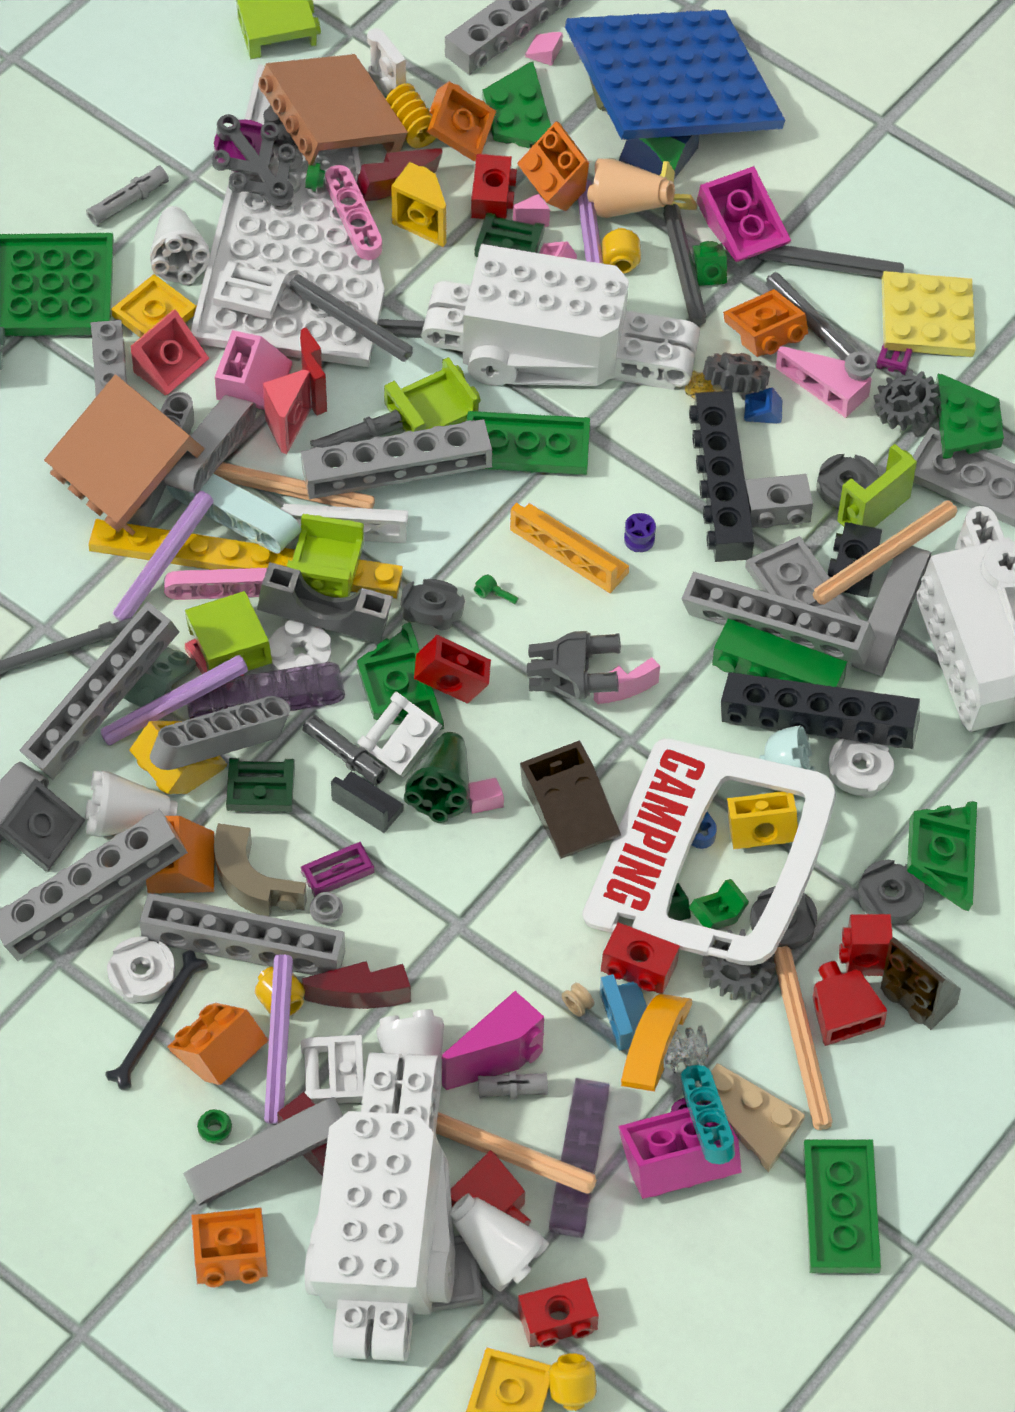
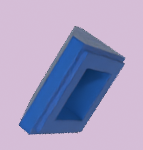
M773 387L760 390L759 393L753 392L745 395L744 420L746 422L773 424L782 422V398Z

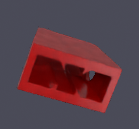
M836 961L827 962L819 967L818 971L822 980L814 985L812 998L825 1046L885 1026L888 1011L861 971L853 970L842 974Z
M491 1150L450 1189L452 1207L464 1195L470 1194L473 1198H480L527 1226L531 1223V1220L520 1211L525 1204V1191Z

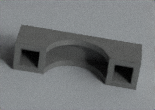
M269 562L261 585L257 610L379 644L387 624L393 596L361 588L356 594L349 597H329L312 589L303 579L300 570Z

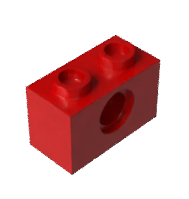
M477 154L471 197V218L484 219L486 213L489 212L496 214V217L507 219L508 209H513L514 192L510 191V186L516 187L517 169H512V156Z
M436 635L416 654L414 679L468 704L489 685L491 659L440 635Z
M850 914L848 927L842 928V944L839 945L840 964H846V972L859 970L863 976H883L889 943L893 938L891 914Z
M618 922L603 951L600 971L608 975L614 974L615 979L618 980L622 979L637 983L645 991L663 994L677 966L680 945Z
M587 1278L518 1295V1312L529 1348L538 1345L541 1348L550 1347L558 1343L560 1339L572 1336L576 1339L584 1338L592 1334L594 1330H598L599 1315ZM560 1311L568 1317L563 1320H556L550 1315Z

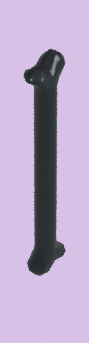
M190 950L182 954L183 967L121 1065L114 1070L105 1072L107 1080L117 1082L120 1090L131 1088L130 1076L192 976L196 972L208 968L206 960L198 959L194 951Z

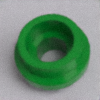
M316 163V166L308 164L305 188L312 189L313 193H316L317 187L323 188L325 170L320 169V163Z
M208 1110L198 1120V1133L206 1142L220 1143L231 1134V1119L221 1110ZM214 1124L221 1126L217 1131L209 1130V1127Z

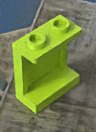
M236 0L237 18L250 59L261 57V45L303 37L309 38L311 46L317 45V34H321V27L318 17H313L312 15L314 13L313 0Z
M449 357L443 359L442 370L406 387L400 388L395 380L384 385L385 405L390 412L395 409L398 411L401 417L399 422L403 423L402 429L404 432H415L431 429L435 426L460 424L467 421L468 411H479L481 398L477 389L474 386H469L459 365L455 366Z
M894 444L889 448L886 472L866 489L852 478L843 484L837 522L842 526L845 525V522L875 528L910 499L917 464L913 456L908 451L902 450Z
M302 514L301 532L293 560H288L287 567L300 570L305 582L312 589L323 595L335 598L349 597L364 545V524L351 520Z
M245 591L185 609L188 631L190 635H194L206 661L207 671L237 655L244 659L248 671L272 664L269 640Z

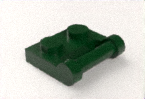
M487 212L474 249V256L478 257L481 244L537 253L540 242L543 239L545 224L536 222L533 225L496 217L494 213Z
M229 758L226 797L227 811L292 812L295 759H285L284 762L240 761L239 758ZM239 774H272V775H284V776H283V777H249V776H239Z

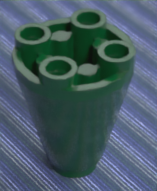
M445 732L437 738L407 779L405 785L404 801L408 805L413 806L418 812L429 816L436 823H445L448 821V818L463 813L469 803L470 786L467 750L463 737L455 732Z

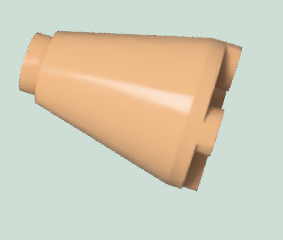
M599 158L595 163L594 184L589 186L587 196L588 201L594 203L597 215L602 218H609L671 205L674 200L675 186L673 181H668L663 176L616 159Z

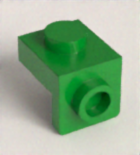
M704 241L700 245H692L699 286L726 284L727 255L723 245L715 241Z
M728 879L723 882L718 892L694 899L689 909L703 927L717 930L736 924L748 906L749 900L734 881Z

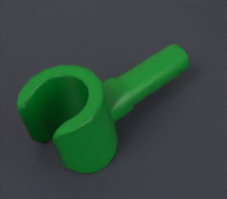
M489 574L483 575L475 582L474 592L481 598H486L492 592L496 596L498 595L515 605L519 599L517 596L497 586L496 580Z

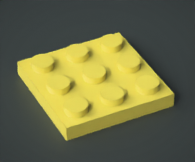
M883 271L881 281L884 348L892 351L906 352V349H911L916 353L974 356L976 348L972 278Z

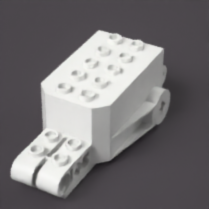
M481 244L471 285L448 281L437 282L434 285L421 337L430 346L463 351V364L468 365L469 374L475 380L487 385L499 386L507 383L513 385L598 386L610 379L674 390L675 386H685L691 380L700 328L687 320L626 311L629 280L617 266Z
M984 506L973 507L967 512L955 546L956 550L930 557L916 597L962 725L970 732L1015 721V541H1012L1010 537L1004 538L995 513Z
M370 1052L366 1066L361 1112L348 1111L329 1127L319 1211L311 1233L305 1261V1288L307 1294L318 1295L327 1309H336L333 1334V1353L335 1357L368 1359L372 1344V1357L374 1360L407 1361L410 1350L413 1315H431L432 1302L449 1303L451 1300L455 1274V1243L453 1218L449 1215L452 1209L449 1166L435 1136L442 1082L441 1060L439 1056L408 1054L404 1064L402 1054Z

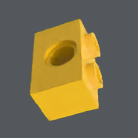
M774 792L727 798L729 829L733 849L794 842L798 822L793 794Z

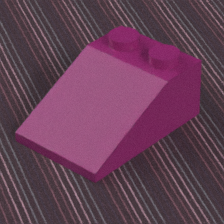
M754 166L700 185L696 202L708 227L736 262L791 243V239Z
M514 991L442 1054V1087L446 1090L477 1082L478 1076H498L518 1070L527 1062H534L543 1051L544 1016L518 992Z

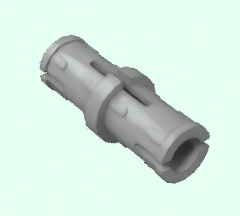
M516 1071L509 1072V1075L478 1076L479 1098L510 1096V1099H517V1095H548L547 1072L542 1074L516 1075Z

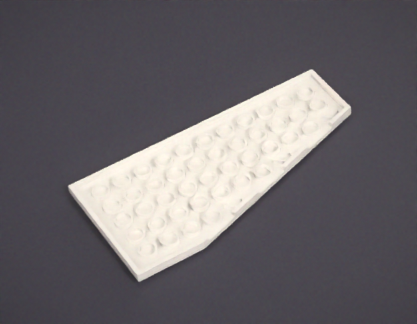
M258 64L245 119L253 120L263 125V114L270 106V103L258 86L265 65ZM274 144L269 169L276 177L280 162L277 157L279 146ZM292 145L296 150L295 160L290 166L288 181L294 188V195L292 200L285 206L275 207L271 205L264 195L244 191L235 193L230 190L228 182L191 332L200 345L226 348L232 330L262 336L285 356L301 358L300 333L301 329L307 327L321 347L322 361L369 367L374 346L373 342L290 290L289 283L295 275L300 274L377 324L385 297L378 258L365 260L356 254L327 191L325 176L323 188L317 187L316 193H313L312 189L305 188L309 163L299 149H296V145ZM357 146L318 152L314 165L316 166V163H320V169L325 170V174L330 167L343 165L350 169L357 183L361 170ZM289 152L282 153L285 157L291 156ZM243 173L249 181L263 182L258 175ZM335 178L338 180L340 184V189L343 188V181H341L339 178ZM240 180L233 181L235 185H241L243 183ZM274 189L277 193L284 192L282 189ZM350 197L344 198L341 201L344 205H353L357 202L354 198ZM356 219L351 224L355 227H362L366 224V221ZM367 236L364 237V244L372 247L367 240ZM228 261L238 262L239 266L275 275L278 272L288 275L286 288L281 293L271 319L213 305V296Z

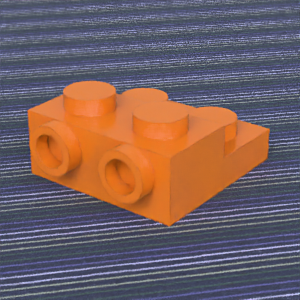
M448 81L436 91L429 111L432 114V118L427 132L472 161H476L477 154H482L496 110L486 105L484 101L464 91L459 85Z
M775 289L723 312L725 323L740 334L742 345L756 357L766 354L772 355L778 351L779 347L787 343H798L803 340L805 335L809 334L806 313Z
M261 1207L191 1215L197 1284H206L208 1287L215 1288L223 1285L225 1281L241 1280L243 1283L252 1284L261 1277H268Z

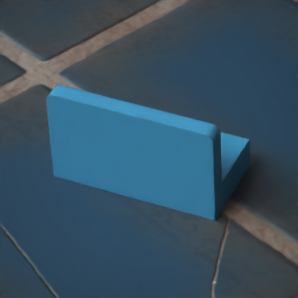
M614 974L601 977L599 994L618 1050L629 1049L639 1021L647 1008L642 990L634 982L617 985Z

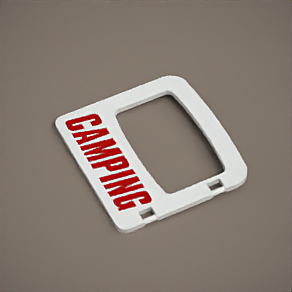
M673 739L659 740L651 750L619 825L621 836L613 839L583 909L582 915L585 923L591 928L612 933L620 916L633 919L632 928L680 945V950L704 956L710 955L741 965L753 966L765 962L772 957L800 903L821 850L836 799L832 781L826 775L817 771ZM728 780L800 795L805 798L801 820L785 866L762 916L752 933L746 936L690 924L668 917L672 896L694 837L713 798L722 783ZM719 940L731 944L728 951L713 948L714 941Z

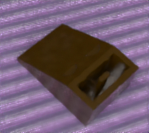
M580 740L520 763L522 786L560 859L621 836L595 768Z
M894 937L890 940L880 989L888 1000L898 1003L905 1008L915 1022L924 1024L932 1030L958 1004L961 988L912 948Z

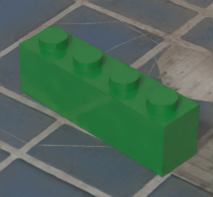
M728 618L714 646L712 665L727 673L732 672L841 688L845 680L847 661Z

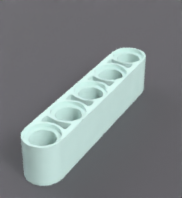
M214 473L200 490L208 493L214 500L205 516L271 552L280 553L301 532L299 523L290 514ZM166 485L170 494L187 506L197 494Z

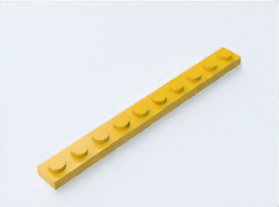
M95 519L88 544L89 551L150 560L171 530L127 524L135 531L132 536L123 528L117 532L104 520ZM191 533L170 564L208 570L268 568L269 562L287 567L288 560H293L295 549L284 548L280 553L276 554L257 543ZM360 559L351 592H358L361 588L390 595L397 599L403 575V566Z

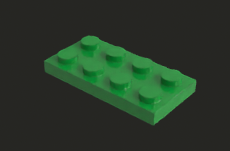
M468 411L467 421L484 419L492 447V467L484 469L587 475L590 433L589 417Z
M804 1139L803 1156L809 1273H880L881 1259L873 1139Z

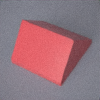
M176 309L172 310L131 345L133 372L164 395H168L210 359Z
M307 370L297 371L263 383L265 420L280 451L285 454L291 448L311 410L310 375Z

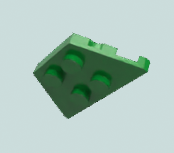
M534 62L525 64L482 90L483 101L486 105L496 110L491 125L494 141L506 144L514 143L520 147L530 148L531 144L534 145L551 127Z
M937 374L935 384L938 385L941 394L939 396L941 405L937 407L942 457L944 459L952 458L954 452L965 449L967 454H972L983 449L1000 448L1004 440L999 398L946 375Z
M411 622L405 623L402 626V631L390 640L388 638L384 639L377 645L375 650L367 652L357 660V669L374 720H378L392 702L390 698L396 691L441 724L442 728L440 730L444 729V721L433 688L414 679L416 654L420 649ZM402 709L392 723L401 724L408 715V712Z
M970 801L967 802L965 807L953 809L950 805L940 806L935 810H916L912 813L909 822L907 872L961 909L969 911L973 905L977 802Z

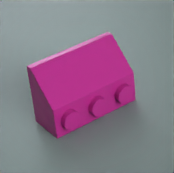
M707 1102V1103L700 1104V1105H708V1104H711L712 1102ZM688 1108L618 1126L631 1176L642 1199L742 1173L739 1141L731 1125L730 1128L735 1146L734 1158L724 1164L710 1163L703 1155ZM706 1123L703 1126L716 1127L719 1123ZM719 1140L714 1142L717 1147H721Z

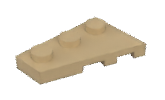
M717 1063L711 1073L727 1120L740 1137L743 1145L757 1155L761 1160L762 1166L769 1172L803 1123L805 1114Z

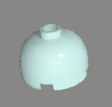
M800 726L788 727L775 732L766 742L765 755H760L759 759L815 771L814 766L810 767L809 756H813L810 742L805 729Z

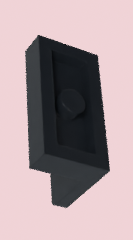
M352 771L344 780L335 776L331 781L332 801L383 833L387 831L404 811L403 803Z

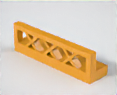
M515 503L511 508L510 530L608 593H611L629 574V565L529 503L524 508L520 504Z

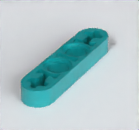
M702 1065L686 1067L681 1072L682 1092L703 1155L710 1163H727L735 1156L734 1137L712 1073L709 1068ZM695 1081H699L701 1087L696 1088ZM700 1101H711V1102H712L711 1104H708V1105H697V1104H696L697 1102H700ZM706 1123H719L716 1127L703 1126ZM719 1140L721 1147H717L714 1142Z

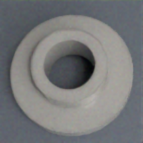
M857 351L846 357L844 367L850 378L863 381L873 374L875 360L870 354Z
M322 892L310 903V915L317 923L324 925L333 924L342 916L343 904L333 893ZM326 907L332 909L330 912H322L321 910Z

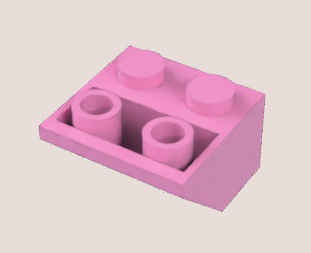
M232 330L215 375L216 399L221 400L223 396L228 395L254 402L258 409L265 410L263 383L288 375L292 367V361L262 336Z

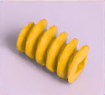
M405 83L394 88L387 95L386 101L407 130L406 141L408 145L413 148H423L436 139V137L427 132L432 114L429 113L430 110L426 108V104L421 100L419 93L415 92L414 86L410 83Z

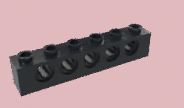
M732 391L695 393L694 405H689L690 424L696 425V430L692 432L693 448H699L700 455H696L697 474L702 473L703 480L699 481L700 498L706 499L707 503L706 506H703L704 524L710 525V531L706 533L708 550H713L715 562L748 560L753 555L754 537Z
M729 672L721 698L722 722L734 725H747L775 730L800 726L805 729L806 734L913 749L920 721V699Z

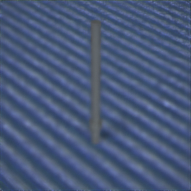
M133 617L113 624L111 621L99 624L97 629L0 660V674L102 640L104 643L112 641L121 633Z

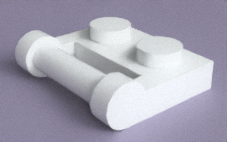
M374 28L367 33V42L370 45L371 54L368 74L372 80L380 82L383 92L388 95L394 88L406 83V59L381 29Z
M228 261L213 296V305L271 319L281 293L286 288L288 275L280 272L275 275L239 266L238 262Z
M395 691L390 698L392 700L390 705L366 736L362 735L357 743L404 778L442 728V725ZM404 709L408 712V715L384 747L380 749L376 746V743L401 710Z
M362 1035L309 1037L301 1040V1053L305 1057L306 1091L304 1093L315 1104L335 1097L337 1104L361 1103L364 1090ZM321 1052H328L330 1089H319L318 1054Z

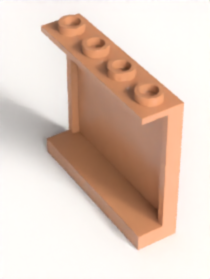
M356 54L265 64L258 86L309 165H314L318 152L323 150L382 144L387 153L401 151L408 132Z
M115 374L44 461L53 468L50 474L63 485L67 481L71 483L68 490L80 500H83L85 496L89 499L86 505L99 516L103 513L107 514L108 516L104 521L117 532L123 528L133 536L135 531L126 523L187 450L198 458L205 448Z

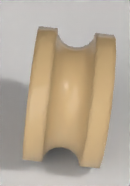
M575 982L571 985V991L566 990L562 993L565 1005L576 1016L581 1017L585 1014V1008L591 1009L594 1006L592 996L579 983Z

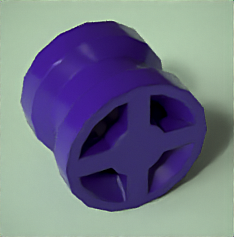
M635 513L627 518L624 533V543L627 548L634 552H646L653 547L656 532L654 519L645 513Z

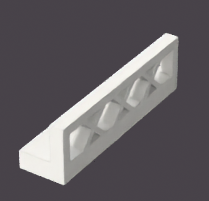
M284 504L281 507V510L296 519L300 527L302 514L320 515L363 523L364 541L406 543L408 511L300 504Z

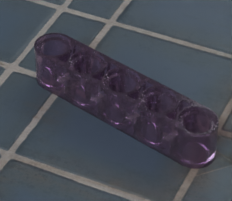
M325 662L239 676L186 705L189 719L268 696H276L284 699L289 704L290 711L338 703L345 698V690L339 665L333 662Z
M576 1078L561 1161L595 1175L610 1083ZM557 1182L548 1232L583 1238L591 1193L586 1194Z

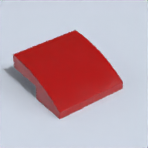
M307 327L301 329L300 333L302 370L309 371L311 408L315 415L319 416L327 412L326 374L322 370L321 347Z

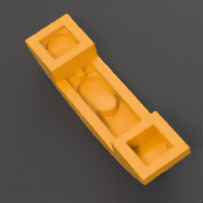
M658 994L650 1001L633 1036L621 1078V1086L655 1092L664 1071L665 1054L678 1025H683L692 1006L691 998Z

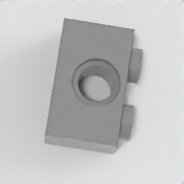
M807 474L745 480L752 528H769L785 524L799 525L804 522H811L813 501Z

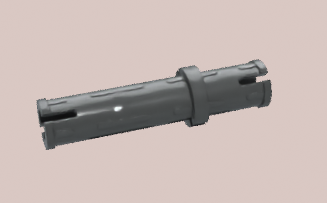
M395 409L373 419L370 417L364 418L362 423L311 440L310 445L314 448L340 445L344 442L369 440L396 429L403 428V423L399 422L401 417Z
M315 714L305 721L303 731L342 759L349 770L357 771L375 786L385 779L388 769L372 759L365 748L357 747Z

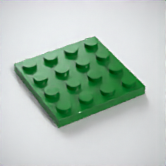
M113 233L0 234V327H4L5 336L92 335L91 322L111 321Z

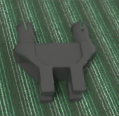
M573 631L553 642L529 644V658H543L531 659V663H527V677L541 676V678H529V691H556L570 699H585L587 696H590V693L618 692L617 671L589 674L588 668L589 658H592L593 654L621 653L620 634L591 635V632L588 633V631Z

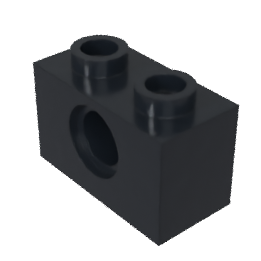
M845 522L843 534H836L833 551L838 552L837 559H830L828 576L833 577L856 561L850 558L858 560L879 546L882 529ZM874 572L843 593L868 597Z

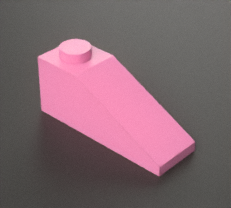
M783 346L778 349L776 369L846 418L869 397L872 378L869 377L863 381L853 380L845 370L844 360Z

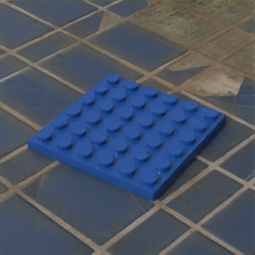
M714 9L710 11L567 18L565 29L621 140L783 129L785 118L726 10Z

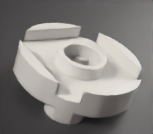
M290 619L270 637L271 666L276 674L286 680L302 681V678L312 676V679L323 674L330 665L331 638L320 627ZM304 647L307 653H300L296 656L294 655V648Z
M840 739L830 752L828 762L829 779L834 785H837L847 793L872 798L890 782L894 769V760L889 753L887 745ZM861 760H865L867 769H858L853 762L859 763Z
M143 936L132 937L121 942L113 950L110 962L108 961L107 973L110 985L118 995L122 996L130 1004L147 1002L162 996L168 991L174 981L175 963L170 949L160 941L158 944L155 941H149L148 937ZM137 964H142L143 967H150L146 974L139 975L134 973Z

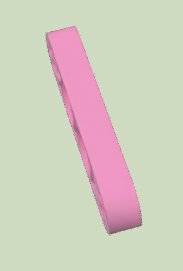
M334 165L325 174L327 191L356 254L362 259L374 260L382 253V237L350 169L343 165ZM335 178H339L341 181H343V188L340 189V184L338 180ZM348 197L354 198L357 201L353 205L341 203L344 198ZM356 219H362L366 221V224L362 227H355L351 222ZM367 236V240L372 247L364 244V237Z
M267 568L173 571L164 578V593L167 597L175 600L219 599L243 591L246 592L248 598L259 597Z

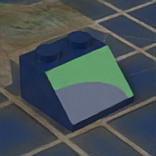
M699 135L627 139L619 161L660 175L662 172L663 162L668 161L675 171V179L697 151Z

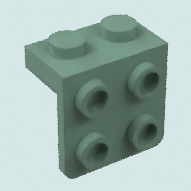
M167 647L123 699L139 707L150 703L170 692L174 683L195 669L196 662L184 652Z

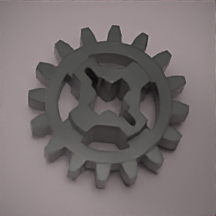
M724 352L722 355L714 353V356L707 357L703 375H705V380H712V385H721L723 391L749 394L751 391L759 393L760 389H766L770 371H768V366L761 365V361H752V357L748 354Z
M909 370L907 376L897 372V378L894 380L889 377L886 378L887 385H879L877 388L880 394H876L873 397L876 403L874 408L877 416L880 417L881 423H888L890 429L900 425L902 431H905L907 425L911 424L914 429L918 428L917 422L919 421L927 424L929 422L927 416L929 414L936 415L935 406L941 405L939 398L941 394L938 385L935 384L932 376L926 378L923 371L918 373L917 376L914 375L913 370Z
M741 929L740 936H746L745 929ZM715 940L712 947L728 951L731 943ZM775 954L765 962L753 966L729 962L722 958L718 960V957L703 955L702 966H705L703 977L710 978L709 987L711 989L717 986L720 987L721 997L730 992L732 993V999L735 1001L739 994H743L747 1000H750L751 991L754 990L757 994L761 995L763 993V985H771L772 975L775 973L776 966L773 963Z

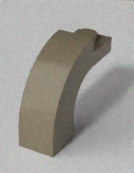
M218 823L214 840L216 870L219 881L229 897L244 909L270 917L272 906H277L286 911L295 909L305 910L307 902L306 883L271 878L257 872L248 861L252 846L251 829L249 827Z

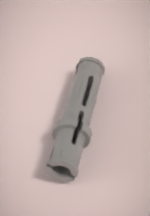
M158 165L140 178L134 177L130 180V184L98 204L86 209V214L92 224L97 226L133 202L149 197L150 192L169 182V177L163 167Z

